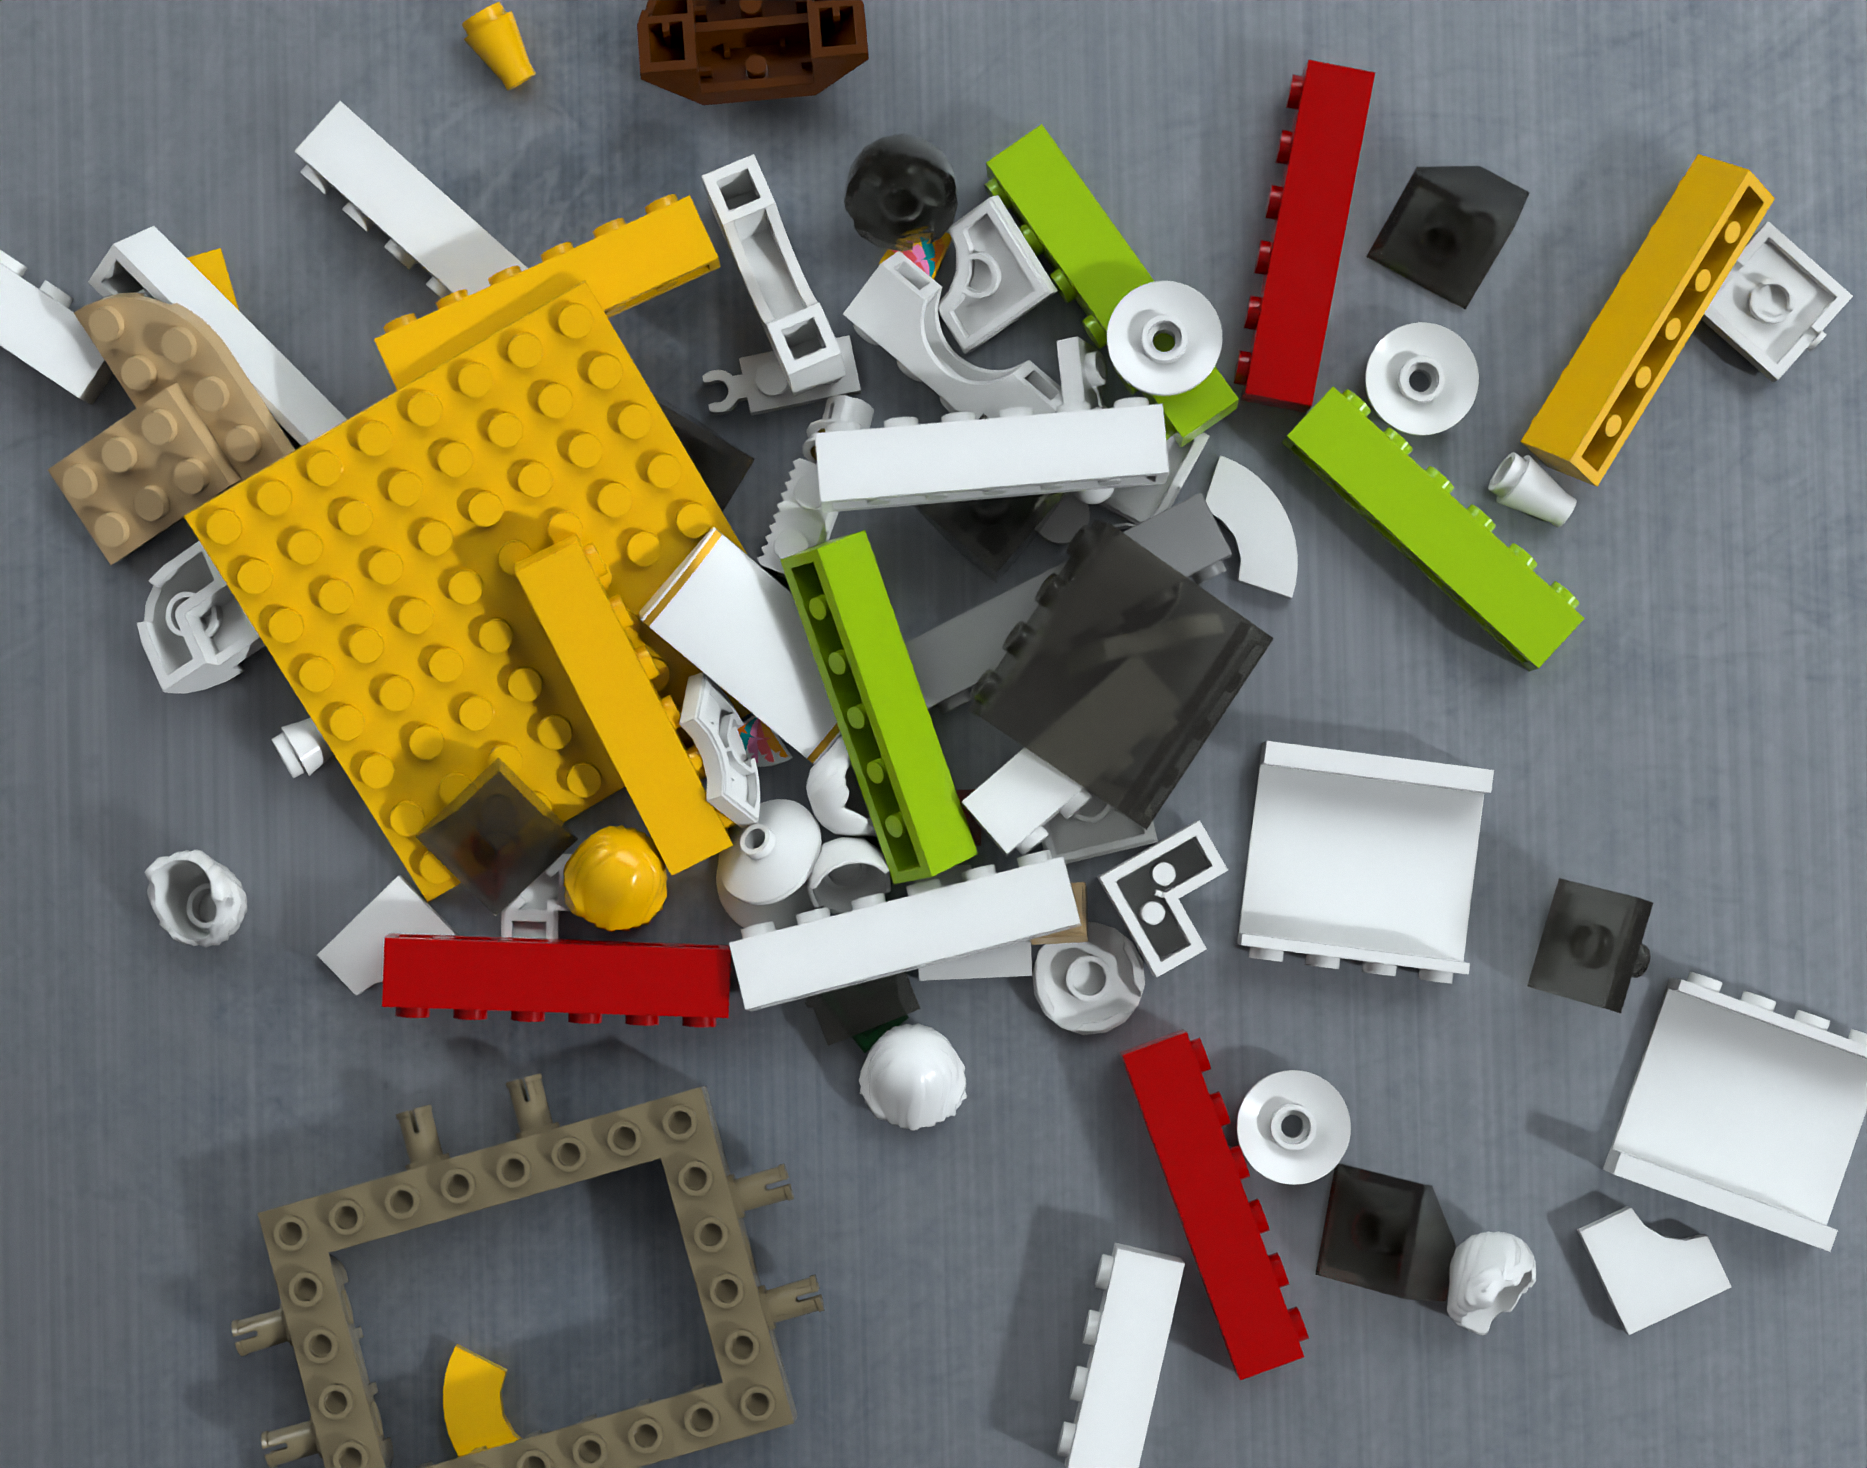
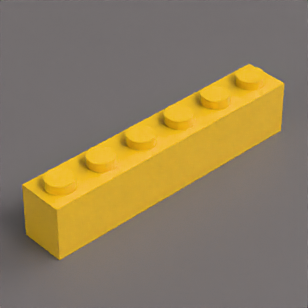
M1700 154L1696 156L1520 441L1547 467L1598 487L1775 199L1749 169Z
M676 194L657 199L645 207L647 215L627 224L624 218L609 221L592 232L595 237L594 239L575 248L572 242L556 245L540 255L542 263L524 271H521L519 265L501 270L488 278L489 287L469 295L467 289L453 292L435 303L438 310L419 319L416 318L415 313H410L388 322L383 326L386 334L375 338L374 341L396 389L399 390L585 280L607 318H610L720 268L719 257L690 195L678 200Z
M576 533L515 563V574L671 876L733 846L728 828L735 826L736 823L706 801L707 788L702 780L706 778L702 757L696 745L686 749L677 729L681 728L679 724L681 713L671 694L662 699L660 698L651 680L659 676L660 673L646 645L644 644L635 649L626 631V628L634 625V622L619 593L609 598L599 579L608 574V571L594 543L592 542L583 547Z

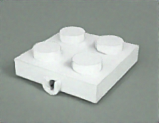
M1768 221L1749 240L1701 320L1774 383L1781 378L1806 349L1809 352L1812 351L1827 334L1823 332V329L1853 296Z

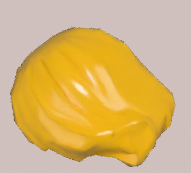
M623 825L617 827L607 826L595 832L578 846L563 870L565 904L572 914L593 923L596 928L605 929L608 932H614L615 930L630 931L631 928L638 929L641 925L648 926L657 912L663 910V904L667 897L665 862L652 838L634 827L626 828Z

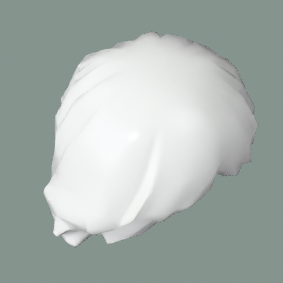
M839 736L834 745L810 769L806 790L813 813L823 827L836 835L877 837L842 736Z
M186 850L176 852L171 856L158 857L144 872L150 883L147 889L149 902L157 918L160 920L159 925L169 932L173 940L193 946L201 945L206 948L211 945H220L223 941H227L229 936L235 934L240 928L244 915L247 913V897L242 884L228 867L218 863L203 851Z
M919 1023L915 1025L894 1026L891 1030L886 1031L871 1047L860 1071V1094L865 1098V1104L876 1119L887 1120L892 1125H899L900 1128L913 1131L918 1130L920 1127L935 1126L936 1122H943L946 1117H955L956 1109L962 1104V1100L967 1098L965 1092V1066L948 1039L932 1027Z
M1490 1231L1471 1235L1470 1238L1461 1243L1454 1250L1448 1267L1449 1292L1447 1313L1457 1326H1462L1466 1330L1478 1335L1487 1334L1491 1322L1496 1316L1503 1312H1511L1521 1295L1525 1294L1528 1288L1532 1287L1536 1282L1535 1259L1528 1245L1522 1239L1506 1232L1493 1233Z

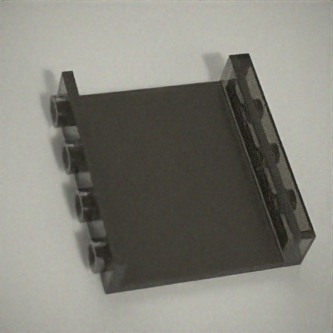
M1095 520L1091 527L1088 525L1081 527L1072 538L1066 551L1071 557L1059 575L1056 573L1050 574L1040 586L1034 599L1039 605L1027 623L1023 621L1018 622L1006 637L1002 649L1007 653L995 671L991 669L986 670L974 685L970 697L975 701L968 711L988 722L1096 795L1131 822L1147 830L1274 638L1110 523Z

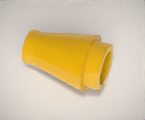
M496 2L484 8L461 24L468 35L464 41L496 74L507 91L521 85L536 75L530 64L512 11L506 12L501 2Z

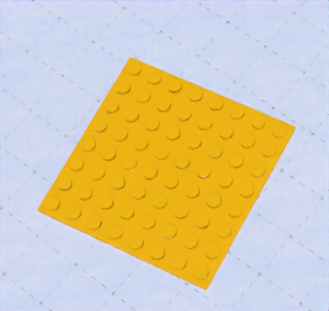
M586 280L184 515L427 903L625 787L515 574L514 564L576 533L583 547L593 542L608 571V574L599 579L609 598L618 593L620 594L634 622V625L626 628V631L635 649L645 644L658 668L660 675L651 680L660 698L662 699L671 694L681 713L688 677L702 671L640 619L639 611L713 526L746 553ZM720 687L733 704L740 719L751 713ZM682 727L677 729L686 749L695 745L693 739Z

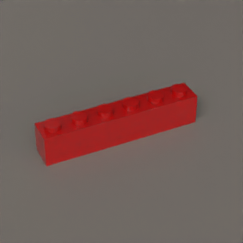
M1308 60L1302 76L1292 75L1286 101V108L1295 110L1292 131L1282 129L1275 163L1283 164L1285 168L1281 186L1271 185L1265 211V218L1274 220L1271 241H1260L1254 273L1264 275L1260 297L1250 295L1244 321V328L1253 330L1250 351H1239L1233 384L1243 385L1240 398L1242 401L1307 413L1312 406L1376 72Z
M389 933L384 938L382 1007H396L395 1016L402 1018L430 1017V1008L453 1009V1018L461 1020H485L488 1017V1010L511 1011L510 1020L520 1022L545 1021V1012L568 1013V1022L579 1024L602 1023V1014L625 1015V1024L639 1026L659 1025L660 1016L682 1017V1026L710 1028L716 1027L717 1018H729L730 945Z
M1182 1029L1119 1052L1234 1371L1239 1380L1241 1381L1304 1358L1300 1342L1309 1339L1298 1307L1290 1309L1286 1307L1280 1288L1289 1285V1281L1278 1252L1268 1255L1260 1234L1270 1231L1259 1199L1248 1202L1241 1180L1249 1178L1250 1173L1240 1146L1228 1147L1222 1126L1230 1124L1231 1121L1220 1092L1217 1091L1209 1094L1202 1073L1211 1070V1066L1200 1037L1190 1040L1187 1031Z

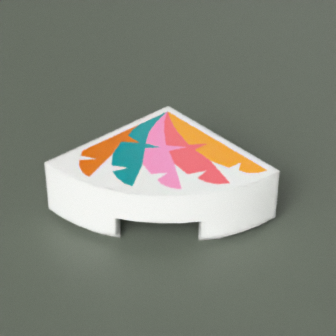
M755 715L744 721L742 725L737 726L747 759L755 758L757 767L775 766L793 758L778 734Z

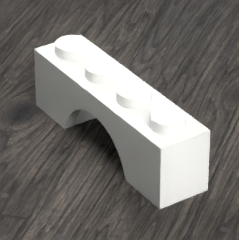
M753 154L702 175L710 207L793 397L846 376L842 352L820 302L814 297L800 268L775 200L755 155Z
M900 251L878 266L843 313L844 316L854 323L853 327L861 338L870 344L880 345L897 359V365L905 375L915 381H923L940 396L942 405L951 413L972 412L976 414V420L999 418L1001 410L1014 407L1033 408L1034 415L1057 413L1056 407L1063 404L1062 387L1030 360L1009 369L989 370L972 365L961 358L948 344L940 326L938 307L942 286Z

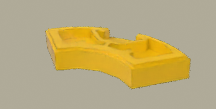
M459 1344L455 1346L449 1359L443 1386L444 1419L448 1435L458 1457L466 1455L475 1448L487 1446V1449L522 1439L515 1433L504 1413L502 1388L508 1369Z

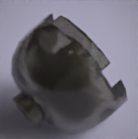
M904 133L884 136L864 147L851 164L844 193L846 212L848 210V214L854 221V229L862 238L874 245L896 251L913 250V243L923 242L929 238L930 244L940 239L953 224L958 207V188L951 162L942 150L922 137Z

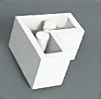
M1199 820L1097 876L1152 975L1159 977L1207 949L1180 903L1179 898L1227 872L1228 869Z

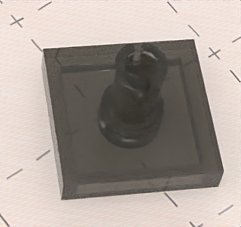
M1559 878L1527 987L1621 1014L1631 978L1642 976L1650 964V950L1647 945L1642 943L1653 902Z

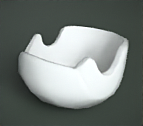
M840 837L823 843L814 869L805 882L813 906L815 908L829 907L830 912L833 914L853 911L851 901L879 893L885 894L891 891V875L884 854L879 848L864 838Z

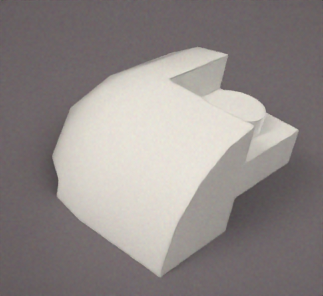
M200 541L163 565L149 580L153 588L146 601L144 621L138 622L137 626L142 646L163 692L186 694L224 683L244 672L245 670L241 662L265 646Z

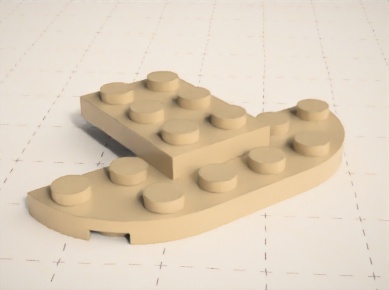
M120 293L102 298L74 312L136 409L48 469V472L110 565L125 558L185 518L184 515L295 450L221 337L210 325L186 307L178 303L169 305L153 298L144 297V293Z

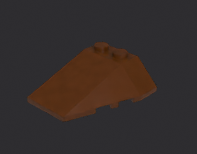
M648 0L646 9L641 11L637 23L641 80L703 106L815 96L869 60L865 9L862 0Z

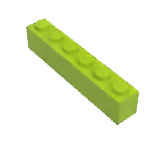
M1041 124L986 162L987 177L990 180L984 184V187L990 197L998 195L1006 209L1010 208L1022 224L1019 229L1035 255L1043 254L1054 269V272L1048 276L1057 288L1059 295L1066 303L1075 299L1087 315L1081 323L1095 345L1101 349L1107 345L1108 324L1118 303L1137 287L1155 281ZM1160 333L1153 339V345L1157 350L1167 352L1175 346V341L1171 335ZM1216 366L1203 382L1184 393L1158 396L1141 391L1144 397L1148 399L1150 405L1163 404L1166 440L1173 436L1180 447H1183L1235 411L1239 398ZM1114 368L1119 379L1132 395L1139 391L1128 384Z
M1333 386L1281 443L1528 671L1539 669L1585 619L1575 610L1580 604L1579 601L1560 583L1554 581L1549 586L1533 571L1538 566L1537 562L1523 548L1515 543L1507 547L1492 533L1496 528L1495 523L1482 510L1473 504L1467 509L1450 494L1454 490V486L1441 472L1432 466L1424 470L1408 456L1413 449L1401 435L1389 427L1382 432L1369 420L1367 416L1371 413V410L1361 398L1349 389H1346L1341 394Z
M862 530L835 538L780 559L893 883L898 884L930 878L978 855L866 531Z

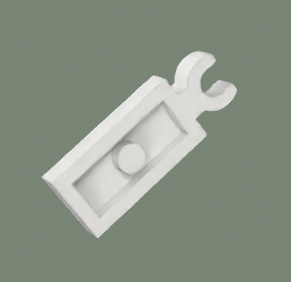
M850 335L835 338L842 352L846 376L793 397L774 351L739 358L742 370L740 375L732 376L723 370L707 372L702 376L705 385L722 383L728 388V395L725 400L708 404L710 413L713 415L727 414L734 410L739 402L748 400L750 413L753 416L826 401L829 397L835 395L850 396L861 393Z

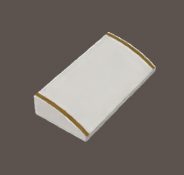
M713 526L639 611L640 619L812 764L816 765L838 739L841 732L792 593Z

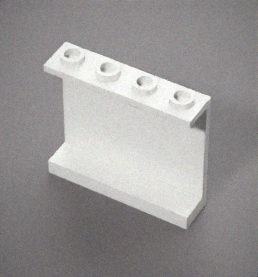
M1273 741L1262 742L1237 944L1250 946L1249 957L1283 962L1284 951L1305 953V965L1339 969L1340 958L1363 961L1361 972L1396 976L1397 965L1419 968L1418 979L1452 984L1453 973L1469 975L1470 963L1464 962L1484 794L1491 793L1494 770Z
M1689 972L1687 981L1670 977L1603 1170L1831 1252L1838 1230L1827 1226L1867 1111V1034L1851 1029L1848 1038L1827 1031L1830 1024L1829 1020L1801 1010H1797L1794 1019L1773 1012L1776 1001L1751 992L1743 991L1740 1000L1721 994L1719 992L1723 984L1722 982L1694 972Z

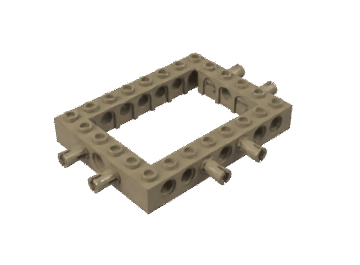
M542 1074L524 1077L530 1100H528L523 1079L506 1083L520 1129V1133L515 1134L516 1140L450 1158L449 1153L443 1154L431 1111L433 1110L431 1104L396 1114L410 1160V1164L405 1165L406 1171L258 1213L281 1300L280 1309L241 1320H233L231 1324L232 1335L235 1337L253 1331L258 1333L257 1336L235 1342L236 1349L242 1357L251 1352L289 1342L294 1349L311 1413L309 1421L261 1433L262 1449L283 1443L287 1444V1447L270 1451V1453L264 1455L268 1466L275 1468L280 1464L317 1453L323 1458L325 1468H389L394 1458L391 1437H384L380 1412L373 1396L378 1393L376 1381L371 1383L369 1381L359 1339L364 1337L361 1326L355 1328L351 1303L345 1291L344 1284L349 1282L342 1262L336 1257L330 1256V1252L660 1158L722 1383L707 1386L705 1382L695 1385L690 1391L652 1402V1399L649 1398L640 1401L634 1407L602 1417H597V1414L586 1416L578 1423L546 1433H543L542 1429L530 1432L522 1439L490 1449H487V1446H482L461 1457L438 1464L428 1461L421 1463L416 1468H639L793 1424L798 1415L774 1329H776L777 1322L817 1311H825L822 1294L802 1300L797 1298L819 1291L820 1287L815 1274L809 1276V1278L769 1290L766 1289L765 1285H761L743 1220L746 1217L745 1211L794 1199L791 1183L767 1189V1185L789 1178L785 1164L783 1163L778 1165V1167L736 1179L735 1175L730 1173L707 1086L560 1127L559 1122L553 1123L541 1080L543 1079Z

